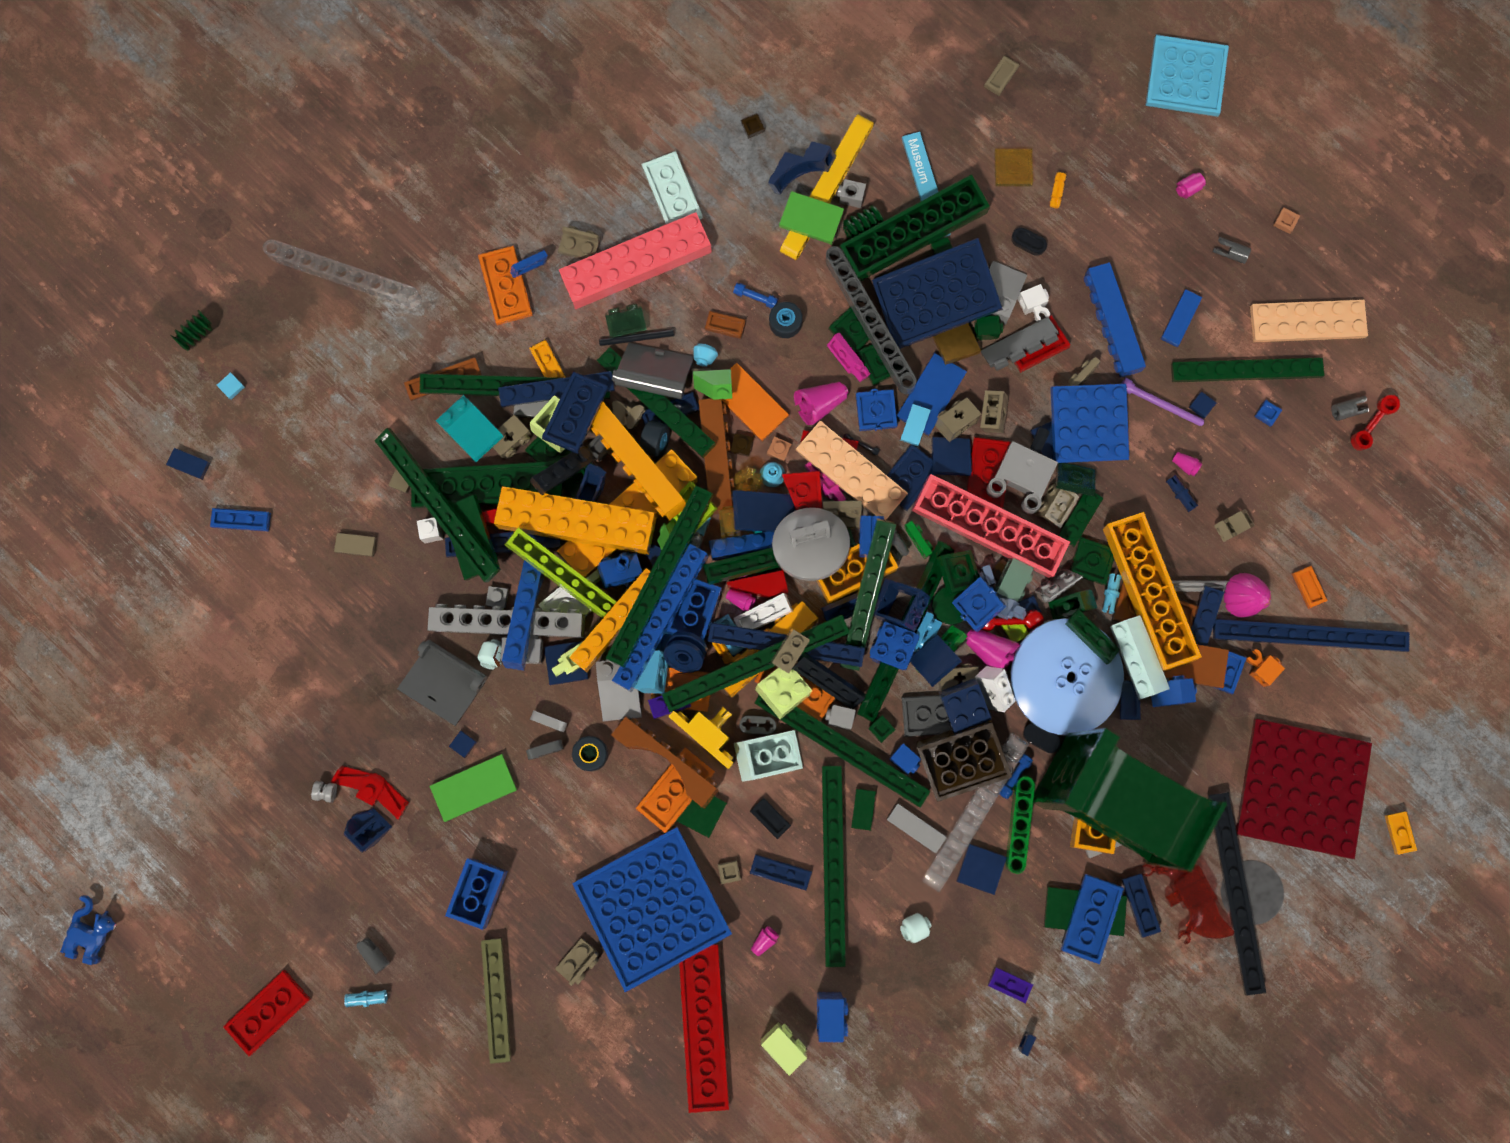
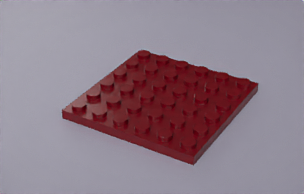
M1254 719L1236 834L1355 860L1372 743Z

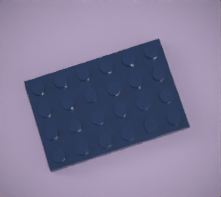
M978 238L872 280L888 330L899 349L1003 310Z

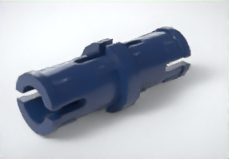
M1177 475L1166 481L1175 493V498L1181 501L1187 512L1199 506L1188 493L1189 489H1185L1177 478Z

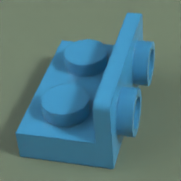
M929 612L925 613L916 631L920 639L914 652L919 651L934 638L942 625V622L934 619V615Z

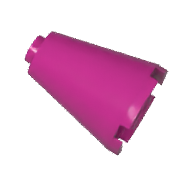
M840 382L800 389L794 392L795 406L799 404L801 410L798 413L807 425H814L847 399L848 389L845 384Z
M971 629L967 633L966 644L987 666L1002 668L1006 672L1008 671V666L1011 662L1013 663L1015 653L1020 644L984 630L976 632Z

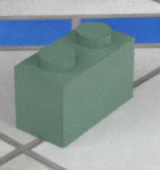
M1015 558L1008 559L994 591L1016 602L1021 601L1025 595L1024 588L1026 584H1029L1033 578L1032 571L1034 568Z

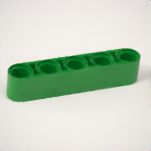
M1027 776L1020 777L1016 781L1013 790L1005 866L1009 872L1015 874L1022 873L1026 868L1035 790L1033 779ZM1022 780H1026L1029 784V788L1026 791L1020 788ZM1021 799L1027 803V807L1023 811L1018 808V802ZM1019 819L1023 820L1025 824L1022 830H1018L1015 825ZM1016 839H1020L1022 842L1020 850H1016L1013 847ZM1014 859H1018L1020 862V867L1017 870H1013L1011 867V862Z

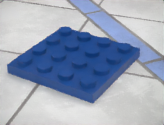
M1126 384L1050 387L1054 461L1058 463L1129 460Z

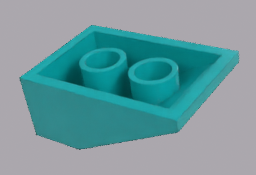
M464 395L436 420L446 433L475 462L504 437Z

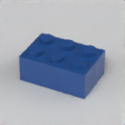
M696 579L666 631L667 634L672 635L676 632L686 631L699 636L705 642L722 592L721 587L709 585Z
M467 858L445 916L482 930L487 928L508 871L474 858Z
M817 992V1035L819 1042H844V1037H848V1024L844 1018V1015H848V1002L841 992Z

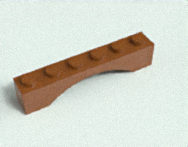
M625 716L611 736L628 749L651 751L667 759L680 774L687 796L705 809L719 791L715 787L717 783L709 777L704 779L700 775L702 773L701 770L694 765L689 767L685 764L687 759L682 755L671 753V747L664 741L661 743L657 742L654 733L648 729L643 731L640 728V722L633 717L629 720Z

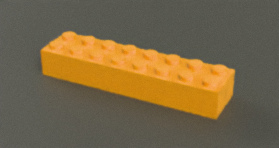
M672 449L655 463L678 493L690 481L694 482V484L698 482L697 476ZM635 483L630 485L609 504L654 512L657 518L660 516L655 509L657 507L656 503H650L644 495L646 491L643 488L640 490ZM567 541L557 550L563 559L585 578L597 570L598 564L602 559L607 557L613 558L621 551L619 549Z
M502 486L494 524L498 529L515 531L517 528H520L527 534L649 555L657 517L654 512L550 494L541 495L539 492Z
M1144 512L1107 524L1103 528L1104 534L1137 616L1141 615L1162 670L1166 671L1201 658Z

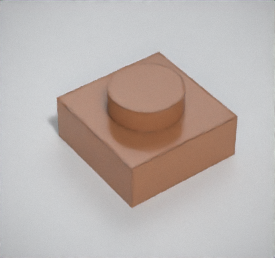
M1283 207L1273 226L1290 234L1300 215Z
M774 436L767 455L784 462L792 444Z

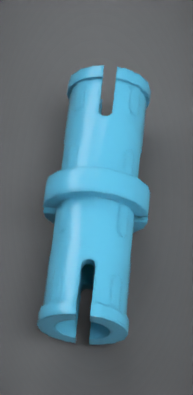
M1113 573L1109 574L1108 586L1104 591L1105 601L1102 609L1103 612L1107 613L1110 606L1109 614L1115 613L1116 600L1120 595L1118 590L1122 579L1121 575L1117 574L1114 582L1115 574Z
M366 990L363 993L345 994L344 1003L346 1007L361 1005L368 1007L371 1004L387 1003V991L369 992Z

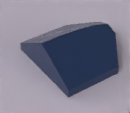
M372 808L369 811L357 813L347 821L344 836L363 853L375 846L392 826Z

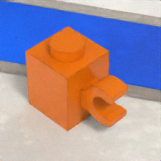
M1254 649L1252 652L1256 655V659L1253 660L1251 657H1246V661L1255 667L1249 674L1263 687L1270 686L1285 668L1277 657L1269 655L1262 659V653Z

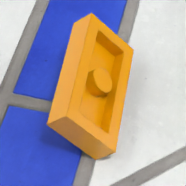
M1407 811L1384 815L1395 855L1417 851Z

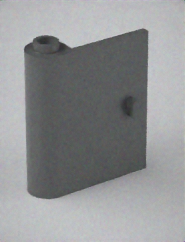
M628 343L618 369L613 371L612 381H615L616 386L682 399L686 379L694 356Z
M431 640L423 641L417 649L419 651V658L397 690L456 726L485 684L488 676Z

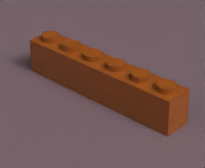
M721 399L699 400L701 430L716 443V446L704 457L707 489L713 493L714 496L711 502L718 508L713 514L733 512L731 488H734L733 477H729V470H732L731 458H727V451H730V442L725 440V433H729L728 422L723 420V415L727 414L726 403H722Z

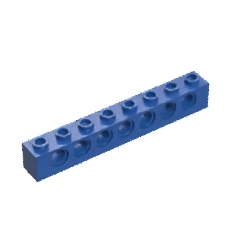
M689 544L625 668L620 666L612 680L615 684L632 693L708 558L706 552Z

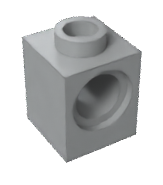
M844 179V183L839 185L837 196L840 197V204L861 208L866 184ZM853 191L855 195L850 196L847 192Z
M832 705V709H827L825 720H829L828 725L851 730L856 710Z

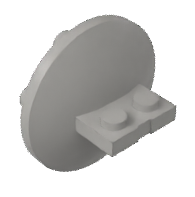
M804 508L790 513L779 523L773 535V553L778 565L790 576L806 581L821 580L833 575L843 566L850 550V537L845 524L835 514L820 508Z

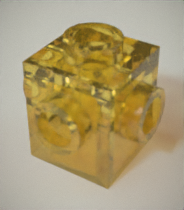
M745 467V470L740 469L739 473L736 472L734 478L735 490L757 492L762 486L763 478H760L761 474L756 473L757 469Z

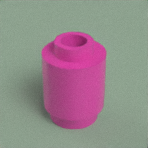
M1193 173L1177 183L1176 191L1180 197L1187 199L1203 189V186L1206 185L1205 179L1201 173Z

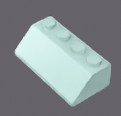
M1141 615L1112 625L1110 627L1120 649V654L1139 700L1170 689Z

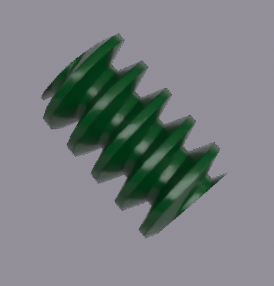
M872 205L869 206V210L864 209L862 213H856V217L851 216L849 220H843V229L847 239L850 240L852 236L856 237L859 233L865 232V229L869 230L872 226H876L878 222L882 223L884 220L878 209Z
M197 310L199 317L192 315L193 322L186 320L187 327L182 324L180 325L182 332L175 329L176 337L171 335L187 351L190 350L188 344L196 345L194 339L202 340L199 334L207 336L205 329L213 331L212 323L200 310Z

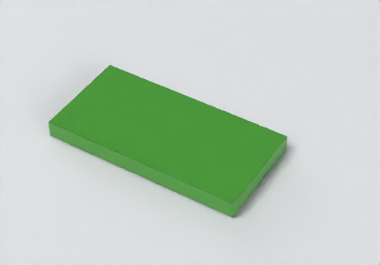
M503 754L430 786L444 822L517 791Z

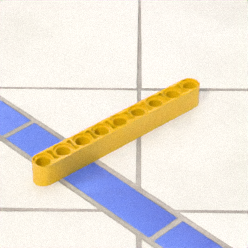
M859 114L856 115L834 153L836 158L828 172H823L810 195L811 198L830 204L839 185H841L868 138L874 122ZM790 231L780 248V252L797 260L810 237Z

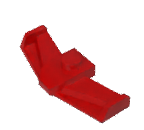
M341 766L331 780V783L359 790L355 797L371 806H374L378 800L397 820L401 819L409 804L384 777L377 773L373 774Z

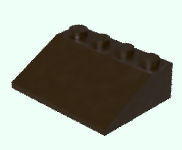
M992 720L954 733L952 729L917 741V750L937 802L1012 777Z

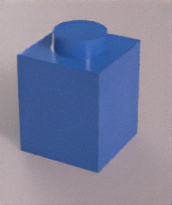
M901 744L889 758L906 774L910 772L915 773L920 767L918 762L921 758L905 744Z

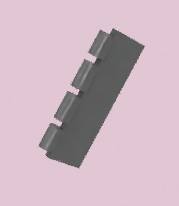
M1046 317L981 350V354L990 368L994 367L998 371L1009 365L1008 359H1010L1011 363H1014L1026 357L1025 350L1030 355L1043 348L1041 342L1048 346L1058 341L1057 334L1059 333L1051 320Z

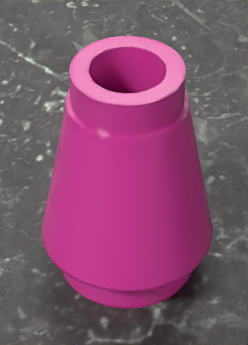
M1177 452L1172 460L1189 476L1195 477L1202 466L1199 459Z
M729 589L726 595V599L742 611L752 609L756 601L752 594Z
M769 926L765 929L762 928L751 947L752 952L760 957L761 954L777 943L779 937L777 932Z

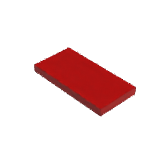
M974 437L971 452L972 473L968 476L967 492L1003 509L1006 490L1000 497L992 498L987 494L986 488L995 477L1011 442ZM992 484V489L994 491H1001V488L998 484Z
M283 970L223 1028L250 1057L305 1006L311 998L290 974Z

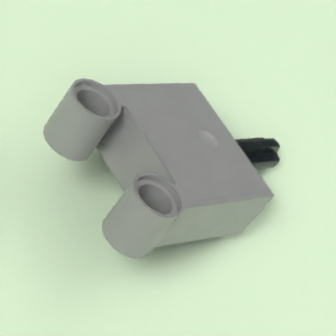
M1039 428L1030 449L1014 441L1011 442L995 477L987 485L986 491L990 497H1000L1006 490V485L1028 495L1021 504L1024 513L1034 514L1041 507V498L1058 462L1040 454L1049 436L1047 429ZM992 484H998L1001 488V491H994L992 489ZM1032 500L1036 507H1028L1027 501Z

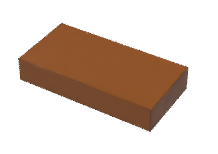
M709 311L705 330L741 339L746 320Z

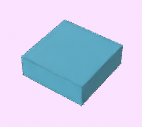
M231 372L217 384L230 400L245 388Z

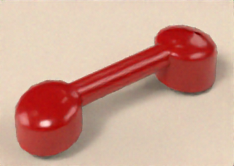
M1387 395L1378 401V411L1363 431L1352 435L1351 445L1354 449L1362 451L1372 446L1373 438L1370 433L1384 415L1393 414L1400 408V400L1397 396Z
M1029 610L1024 620L1016 617L1008 618V620L994 617L981 630L990 631L995 625L1022 624L1034 630L1043 624L1044 618L1039 611Z

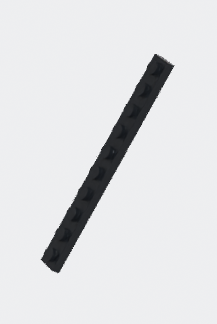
M1229 792L1207 795L1210 800L1227 803L1214 828V834L1244 994L1246 996L1266 993V987Z

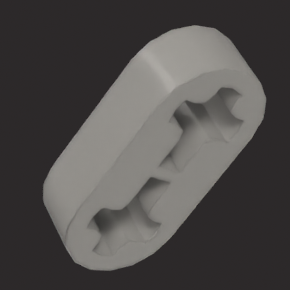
M534 710L530 717V720L561 732L565 731L568 724Z

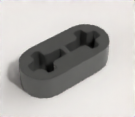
M745 716L739 723L741 731L747 734L770 735L776 729V722L770 717ZM747 719H750V722L757 724V727H750V730H746V727L742 726V724L746 723ZM768 720L773 725V728H770L767 732L764 727H759V724H765Z
M557 740L528 749L526 753L528 760L561 751L564 747L562 740Z

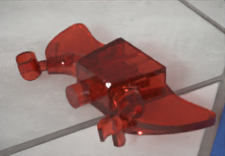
M1150 864L1142 866L1151 868V872L1143 874L1144 876H1151L1152 873H1157V875L1164 874L1172 880L1169 885L1173 893L1165 896V900L1170 907L1180 903L1181 907L1189 912L1190 919L1186 925V930L1178 932V939L1182 935L1188 936L1184 941L1185 945L1191 941V932L1213 939L1234 935V930L1219 914L1215 902L1218 898L1199 865H1195L1192 872L1156 865L1152 867Z

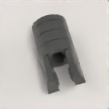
M1219 237L1218 242L1230 247L1229 251L1216 247L1212 252L1245 264L1250 255L1251 248Z
M1366 395L1332 405L1331 411L1334 419L1339 421L1369 412L1368 407L1358 409L1356 405L1367 401Z
M895 529L890 552L896 561H900L903 556L908 555L909 550Z
M367 938L357 942L356 947L359 953L374 971L375 975L390 964L372 940Z

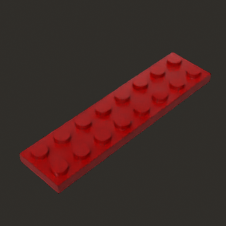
M714 944L679 963L689 1113L729 1110L718 944Z

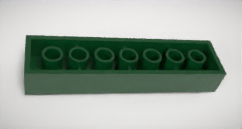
M971 174L840 245V249L861 282L988 213L990 205Z

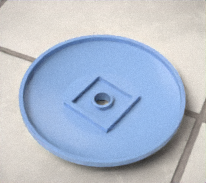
M1069 619L1052 620L1031 631L1017 649L1011 668L1012 691L1020 710L1037 727L1058 735L1093 730L1106 721L1120 700L1124 682L1123 664L1119 652L1111 663L1106 665L1065 625ZM1069 672L1075 674V680L1071 683L1067 680Z

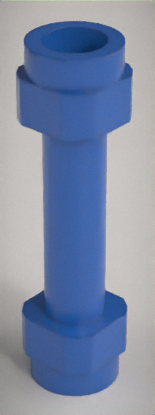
M736 283L733 293L737 294V296L742 297L744 295L765 303L768 308H773L779 300L775 296L769 295L768 297L747 289L746 285L742 283Z
M1025 754L1017 761L1019 765L1013 772L1012 777L1009 778L1006 785L1002 784L998 794L1007 800L1013 793L1012 789L1016 781L1026 768L1029 769L1033 762Z

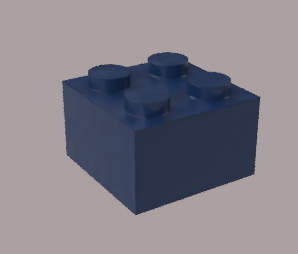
M975 678L938 691L954 733L992 720L979 683Z

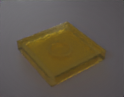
M995 149V186L1033 185L1032 149Z

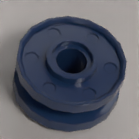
M686 631L672 634L664 649L665 661L673 669L684 673L698 671L702 667L704 658L707 655L705 642L699 636Z

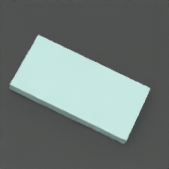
M676 151L642 164L665 224L695 212L699 219L703 218Z

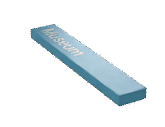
M917 132L902 136V142L920 201H923L938 193V189L921 134Z

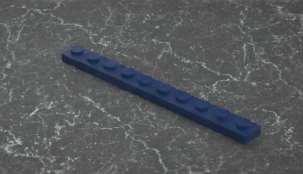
M1216 619L1213 626V639L1409 652L1410 632Z

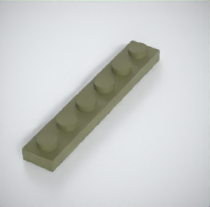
M502 938L481 940L490 1064L510 1062L511 1049Z

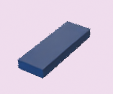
M1186 289L1184 290L1161 340L1175 347L1179 346L1202 299L1201 296Z
M212 508L210 527L269 532L271 513Z

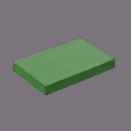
M791 191L779 227L832 245L844 208Z

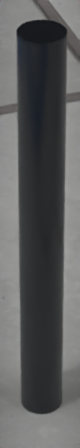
M673 329L601 338L599 339L600 346L673 337L674 332Z

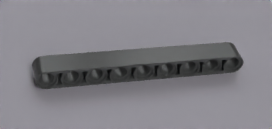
M830 247L826 252V265L853 309L854 314L861 323L897 388L903 394H911L916 385L914 373L844 253L839 247ZM837 256L839 259L832 260L830 257ZM840 271H845V272H847L848 274L845 275V276H842V275L839 274V272H840ZM853 286L857 290L849 291L847 288ZM863 302L866 306L859 307L857 303ZM870 317L873 318L875 321L873 323H869L866 321V319ZM881 333L884 337L878 339L875 337V334ZM891 349L893 354H886L884 350ZM900 365L903 369L898 371L893 366ZM907 380L910 381L912 385L907 387L904 386L902 382Z

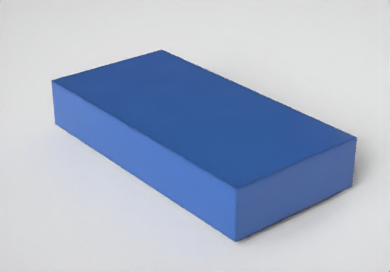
M545 250L513 264L510 271L512 277L516 278L544 265L548 256Z

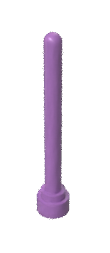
M1125 377L1121 383L1126 384L1128 394L1132 393L1198 426L1204 425L1203 419L1135 387L1132 380Z

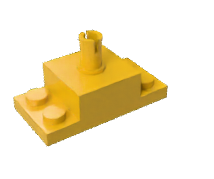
M724 707L712 720H708L698 712L689 724L687 723L689 719L680 711L678 713L673 711L668 716L726 768L730 769L734 765L732 762L733 757L725 750L720 752L730 740L721 731V726L732 716Z

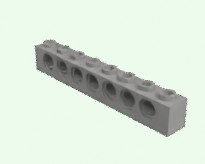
M436 604L435 607H429L428 631L508 635L510 624L505 626L503 619L508 615L510 618L512 617L514 607H511V610H504V607L492 606V610H487L485 606L474 605L473 609H466V605H454V608H447L446 604ZM542 608L534 609L530 635L584 638L585 614L580 613V610L569 609L568 613H561V609H549V612H542ZM452 613L454 619L451 623H448L446 618L448 614ZM468 614H471L473 617L470 624L465 622ZM487 615H490L492 621L490 624L486 625L484 623V618ZM544 617L549 619V624L546 627L541 625V620ZM563 618L568 619V625L565 628L560 626V621Z

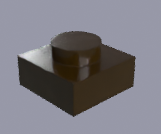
M735 433L731 453L749 457L753 437Z

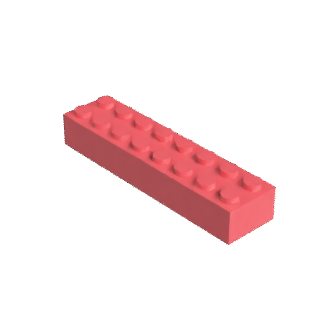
M695 212L559 269V272L576 310L712 253L711 244Z
M932 474L927 477L911 510L1009 559L1015 558L1033 567L1034 571L1048 578L1054 577L1070 541Z

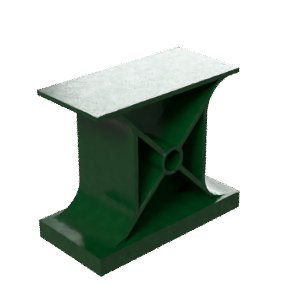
M1106 728L1074 732L1066 735L1034 793L1033 804L1046 810L1063 811L1134 851L1144 858L1142 862L1146 864L1192 872L1227 803L1205 798L1126 754L1116 746L1120 736Z

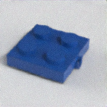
M872 389L871 392L856 393L859 431L897 428L894 390L878 391V389Z
M979 577L952 602L961 613L960 617L967 621L976 632H979L1006 607L997 596V592L982 577Z

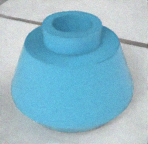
M697 344L693 347L694 360L699 366L707 367V365H711L718 356L717 350L710 345Z
M768 462L760 470V480L768 487H777L784 481L781 474H785V470L779 463Z

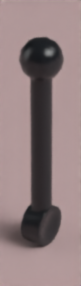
M848 433L844 434L843 438L858 441L852 438ZM860 441L858 442V445L871 451L873 455L879 454L878 448H872Z

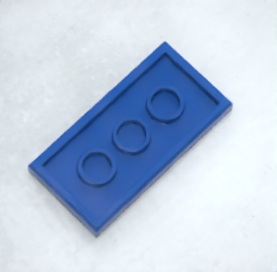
M934 353L918 379L914 391L909 394L896 417L906 423L913 404L930 409L931 411L923 433L929 436L938 420L937 416L945 410L967 371L953 363L945 365L942 357Z
M1084 874L1061 951L1100 964L1124 887Z

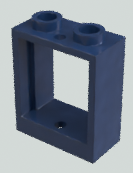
M885 578L879 591L873 616L881 621L914 632L920 623L925 608L928 606L930 596L920 589ZM899 592L915 597L904 621L888 616Z

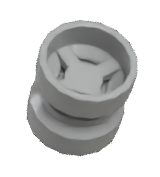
M315 781L311 794L312 800L320 801L323 799L326 802L333 803L337 794V784H324L322 781Z

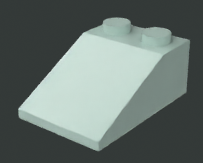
M795 730L734 743L742 782L803 768Z

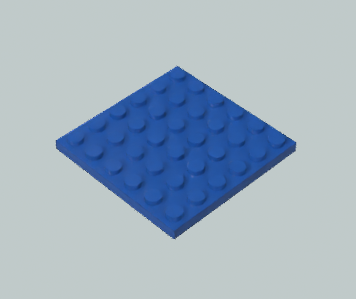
M678 827L572 883L625 992L732 935Z

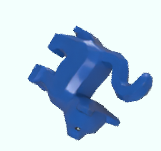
M82 895L79 900L85 903V907L76 910L73 914L72 923L67 930V937L64 939L61 953H65L67 958L75 959L79 954L77 951L78 946H82L85 948L82 963L93 965L100 963L101 958L98 957V953L105 944L107 933L116 928V923L113 922L112 917L108 916L109 911H105L103 915L96 914L94 928L81 922L80 917L88 915L93 909L92 899L89 896Z

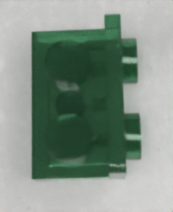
M630 304L626 306L627 309L619 310V308L609 309L608 313H605L610 338L647 330L642 306Z

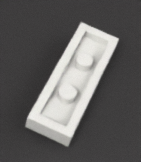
M783 593L734 617V621L737 627L756 630L793 612L787 595Z

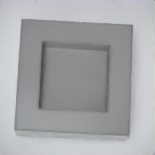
M489 586L486 606H500L506 609L509 590Z

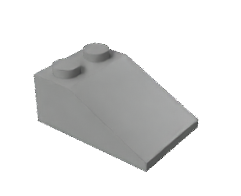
M993 261L989 270L1003 310L987 316H999V321L1006 325L1027 274Z
M610 661L596 662L603 722L623 720L625 716L628 719L632 717L641 718L639 691L634 688L631 693L612 681L620 666Z

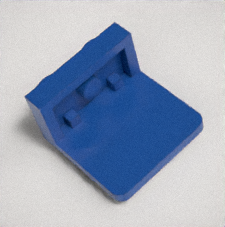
M884 621L883 626L878 630L876 643L870 649V658L876 663L880 664L883 662L900 670H906L920 637L914 632Z

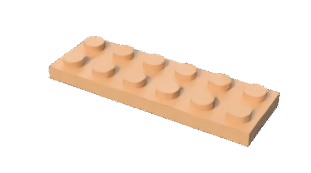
M1364 300L1252 304L1250 306L1253 342L1355 339L1368 336Z
M821 421L818 422L795 450L854 500L862 501V506L874 516H884V520L891 515L908 494Z

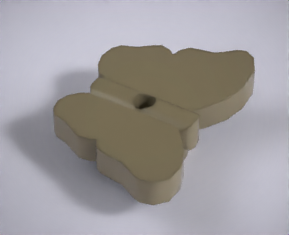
M619 401L612 402L613 414L623 426L634 430L642 414L645 412V407L638 405L631 408L629 406L626 407Z

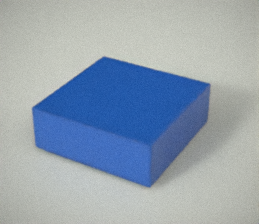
M1265 400L1254 417L1271 427L1282 409Z

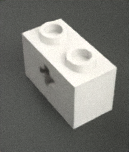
M986 666L975 676L988 709L1005 712L1015 702L1005 669Z

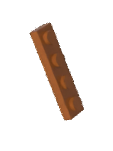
M476 358L429 373L482 375ZM420 377L404 382L411 401L430 395L419 393Z

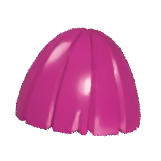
M1249 573L1234 575L1228 581L1224 590L1225 607L1231 614L1237 617L1256 615L1271 603V591L1260 578Z

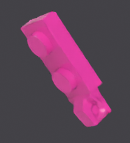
M840 333L835 334L827 344V347L848 374L852 373L859 382L868 378L870 372L867 367L864 366Z
M810 462L804 466L808 472L820 471ZM820 471L821 490L829 500L833 498L834 501H845L846 498L842 494L844 490Z

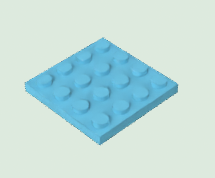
M1156 35L1154 38L1145 106L1218 117L1221 111L1229 46Z

